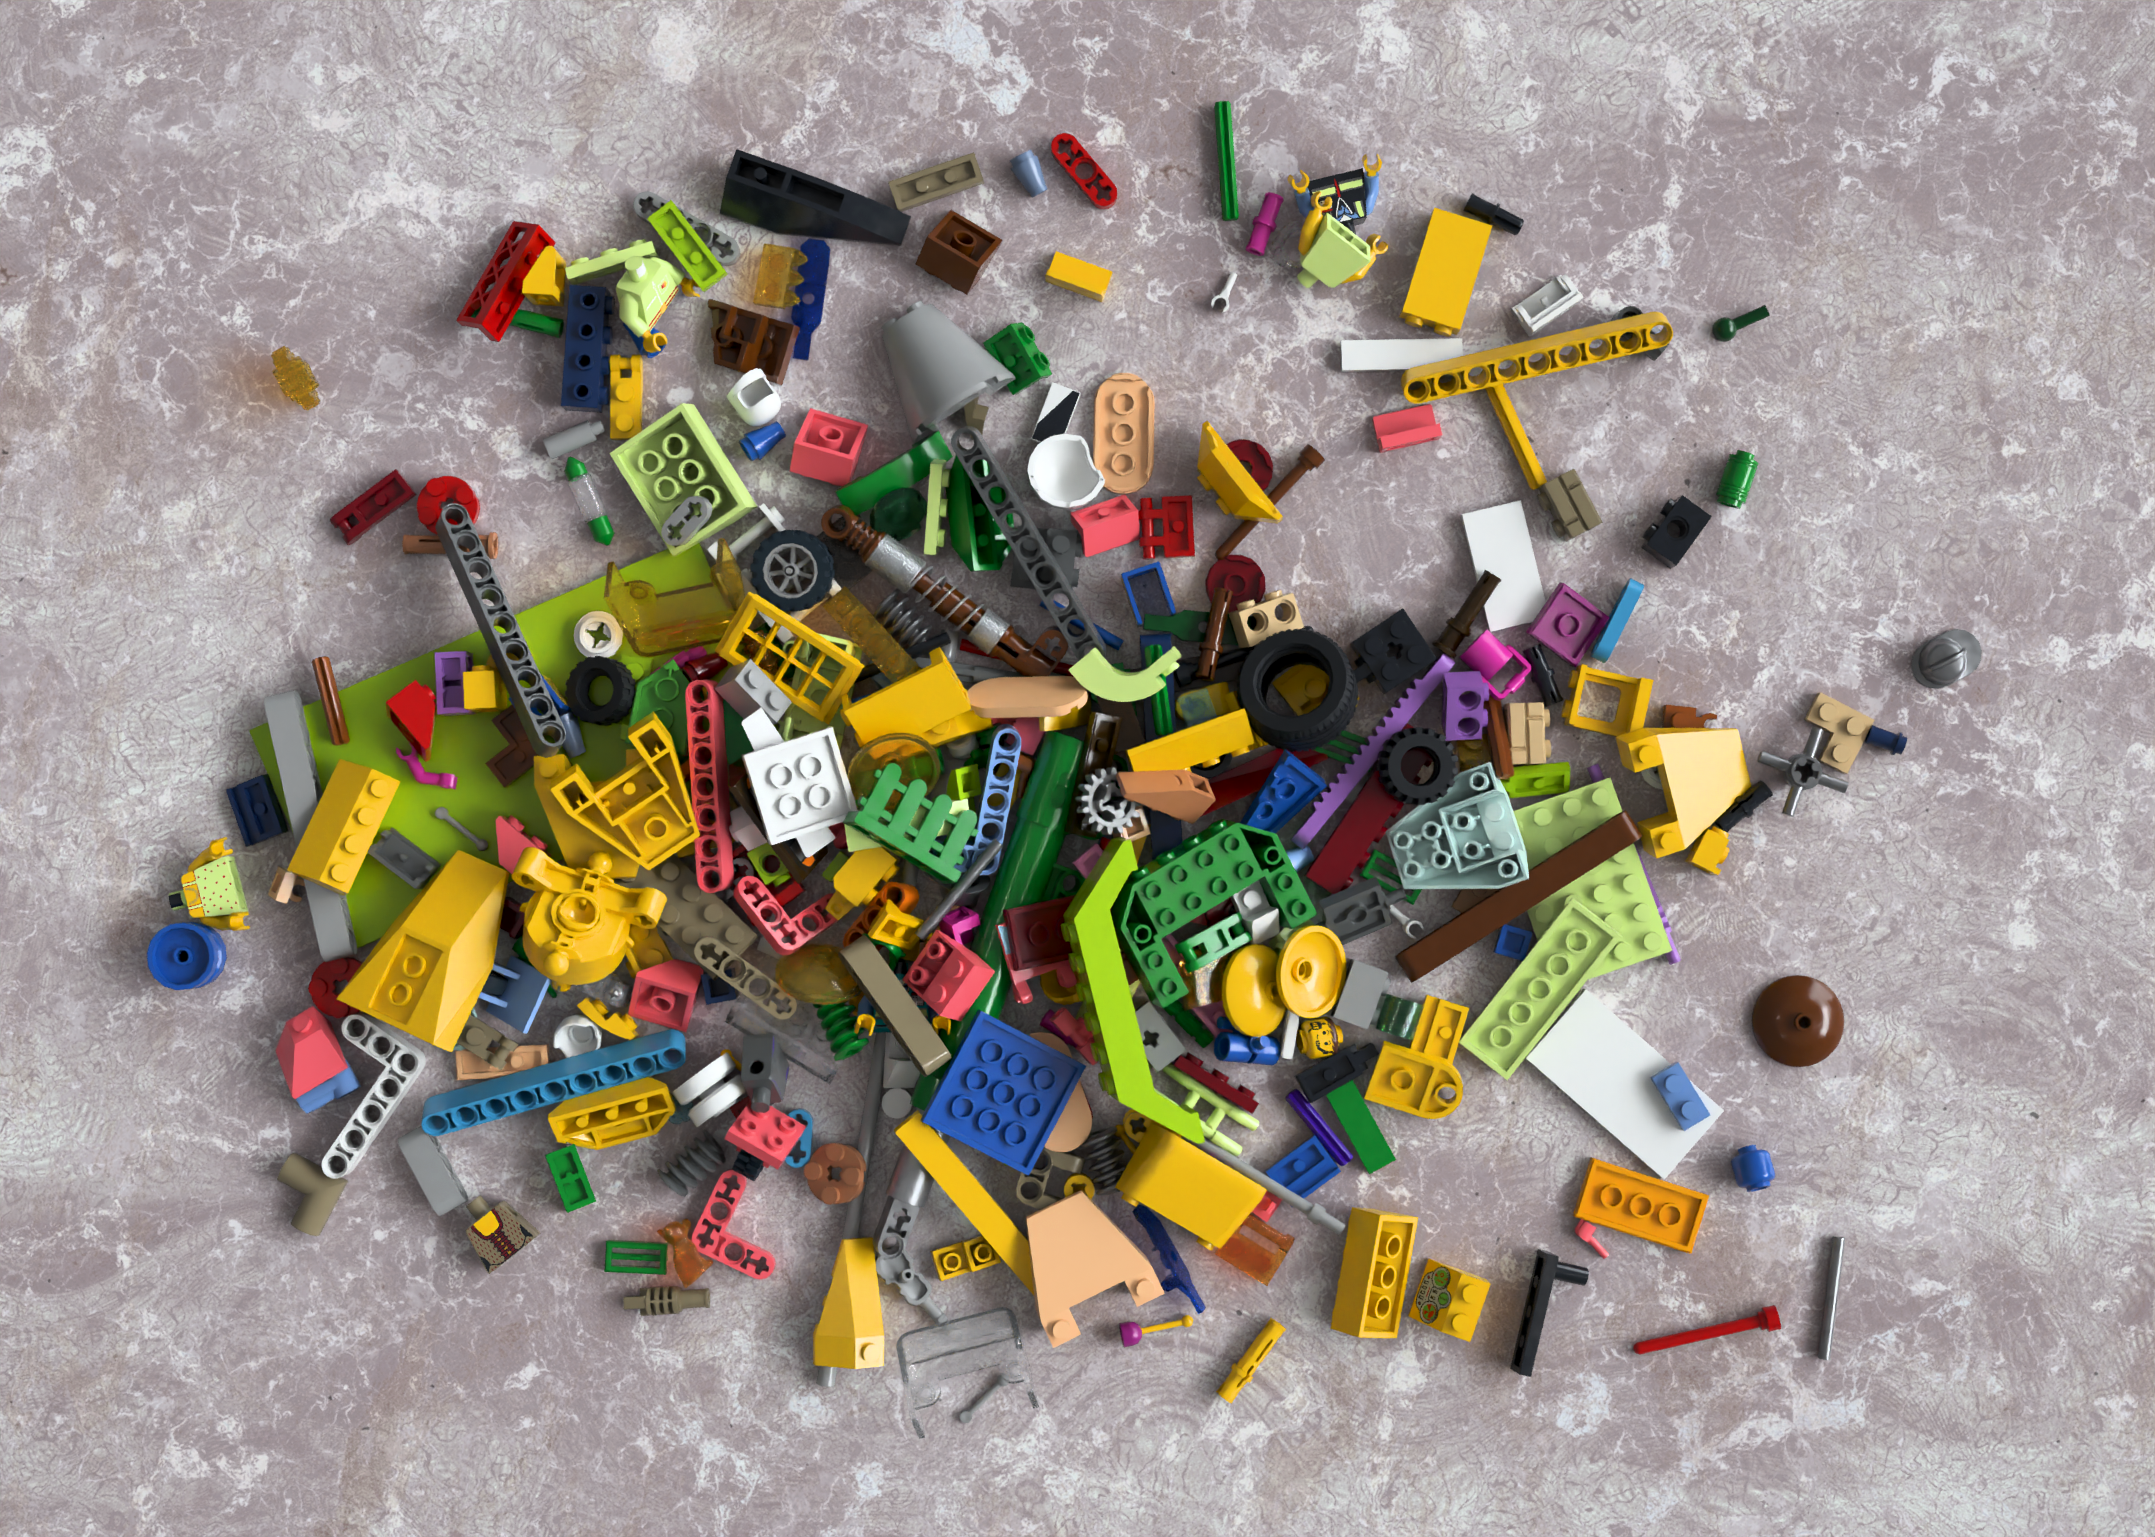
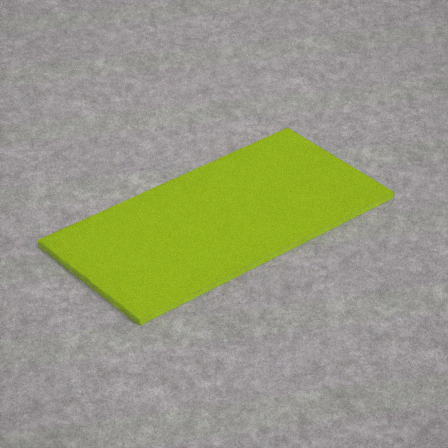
M700 543L677 556H673L669 549L663 550L514 615L529 650L533 654V659L540 674L550 678L564 697L567 690L566 682L570 677L571 670L575 669L576 664L580 661L583 662L585 658H588L576 647L574 630L578 621L590 612L603 611L613 615L619 621L623 630L622 645L615 655L608 658L618 660V662H621L622 655L654 659L652 672L658 667L662 668L665 662L682 650L688 651L687 647L695 641H699L707 654L714 653L733 619ZM604 623L598 631H587V633L595 638L594 648L600 640L610 641L611 639L603 633ZM494 626L499 633H506L502 627ZM480 630L338 691L350 738L347 744L340 746L332 744L321 699L303 707L322 793L339 759L372 768L401 781L371 845L377 844L382 838L380 834L383 831L394 828L441 864L431 879L457 850L506 870L499 864L495 820L498 816L509 818L512 815L524 824L523 831L532 838L533 835H536L548 845L546 851L551 854V859L555 862L564 859L534 786V767L507 788H504L485 764L510 745L491 721L501 712L443 716L437 714V706H435L436 719L431 759L425 762L419 754L417 757L425 772L448 773L458 777L456 789L418 783L407 763L399 758L396 753L397 747L401 750L403 756H408L412 752V747L388 718L386 701L416 680L421 686L426 684L436 696L434 701L437 705L435 652L467 651L473 653V666L487 665L486 662L491 653ZM741 640L735 651L749 660L750 657ZM727 661L728 666L723 668L711 680L719 683L729 668L734 665ZM606 676L596 677L590 684L589 698L597 706L607 704L613 694V684ZM518 681L522 687L531 688L526 681ZM700 690V696L704 701V695ZM507 691V708H508L510 705H512V703H511V702L509 701V699H508V698H510V696H509V694H508V691ZM578 717L586 752L569 758L567 752L561 746L556 755L565 754L572 763V766L577 763L590 782L606 781L626 767V750L636 749V747L626 744L624 740H620L621 724L597 725L584 722ZM704 717L702 727L706 732L710 728V722L707 717ZM267 722L249 730L292 830ZM774 724V727L778 731L780 729L779 725ZM543 735L549 743H555L551 736ZM677 754L680 766L689 759V756ZM690 779L685 784L692 804ZM439 807L446 808L452 818L477 838L486 840L488 842L487 849L479 851L476 844L445 819L437 818L435 815L436 809ZM369 853L366 854L350 891L346 895L357 949L381 939L396 918L422 891V889L413 888ZM509 873L508 883L514 881L511 873Z

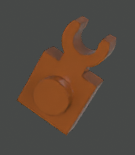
M1664 705L1662 728H1705V721L1707 719L1716 720L1717 715L1706 713L1696 717L1697 708Z

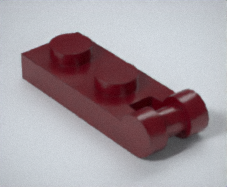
M395 469L337 512L329 521L334 528H339L344 534L342 538L346 544L351 545L417 494L402 474ZM352 516H355L359 521L354 527L349 522Z

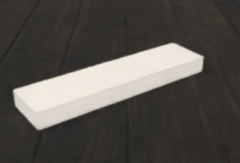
M1462 338L1341 340V372L1406 371L1413 367L1463 356Z

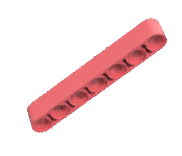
M709 679L695 680L688 684L685 700L692 808L700 832V836L694 840L697 883L702 891L715 893L727 890L732 886L734 882L732 835L729 830L731 817L723 697L715 690L718 682ZM703 686L708 691V697L705 701L700 696V690ZM704 717H707L710 722V728L707 732L702 727ZM706 748H709L712 753V759L709 763L704 758ZM708 779H711L714 785L712 793H709L706 789ZM710 809L713 810L716 816L714 824L708 820ZM712 840L715 841L718 847L716 855L710 851ZM713 871L719 875L720 881L718 886L712 881Z

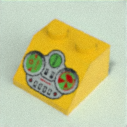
M1428 1258L1408 1317L1440 1332L1471 1342L1491 1284L1485 1278Z

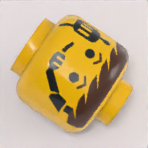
M1329 1017L1305 1020L1301 1023L1300 1029L1297 1030L1296 1043L1298 1050L1301 1054L1305 1053L1310 1059H1318L1336 1054L1339 1043L1343 1042L1341 1027L1335 1025Z

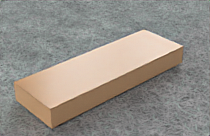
M549 1044L517 1046L515 1051H510L505 1059L507 1063L503 1070L492 1066L467 1049L455 1051L456 1079L499 1078L548 1064ZM488 1047L487 1050L495 1053L498 1047Z

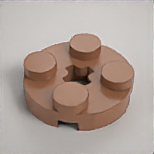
M842 1143L825 1144L812 1154L809 1163L804 1168V1175L807 1178L810 1190L825 1204L851 1202L864 1189L865 1182L863 1180L864 1172H867L866 1163L861 1153L851 1145ZM833 1167L841 1168L842 1171L839 1173L840 1181L832 1178L831 1171Z

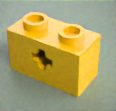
M490 665L472 666L471 672H463L464 709L481 713L501 712L507 708V689L500 673L497 672V668H491Z

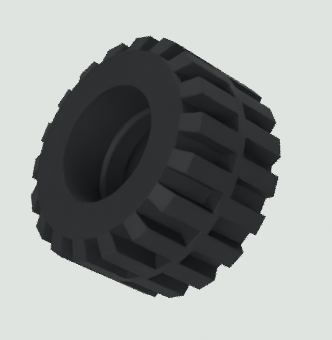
M1408 728L1391 735L1392 737L1384 742V747L1377 756L1379 764H1376V771H1379L1380 777L1378 779L1380 784L1385 786L1384 790L1394 796V799L1413 805L1433 803L1438 801V798L1444 797L1448 793V788L1453 787L1455 783L1453 780L1454 775H1458L1459 768H1456L1455 764L1458 761V757L1453 754V745L1445 740L1446 737L1444 735L1438 734L1430 728ZM1412 748L1426 750L1433 760L1432 775L1423 784L1409 783L1401 772L1402 757Z

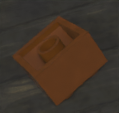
M950 210L927 236L915 264L924 269L928 274L948 283L955 290L968 295L982 277L1003 240Z

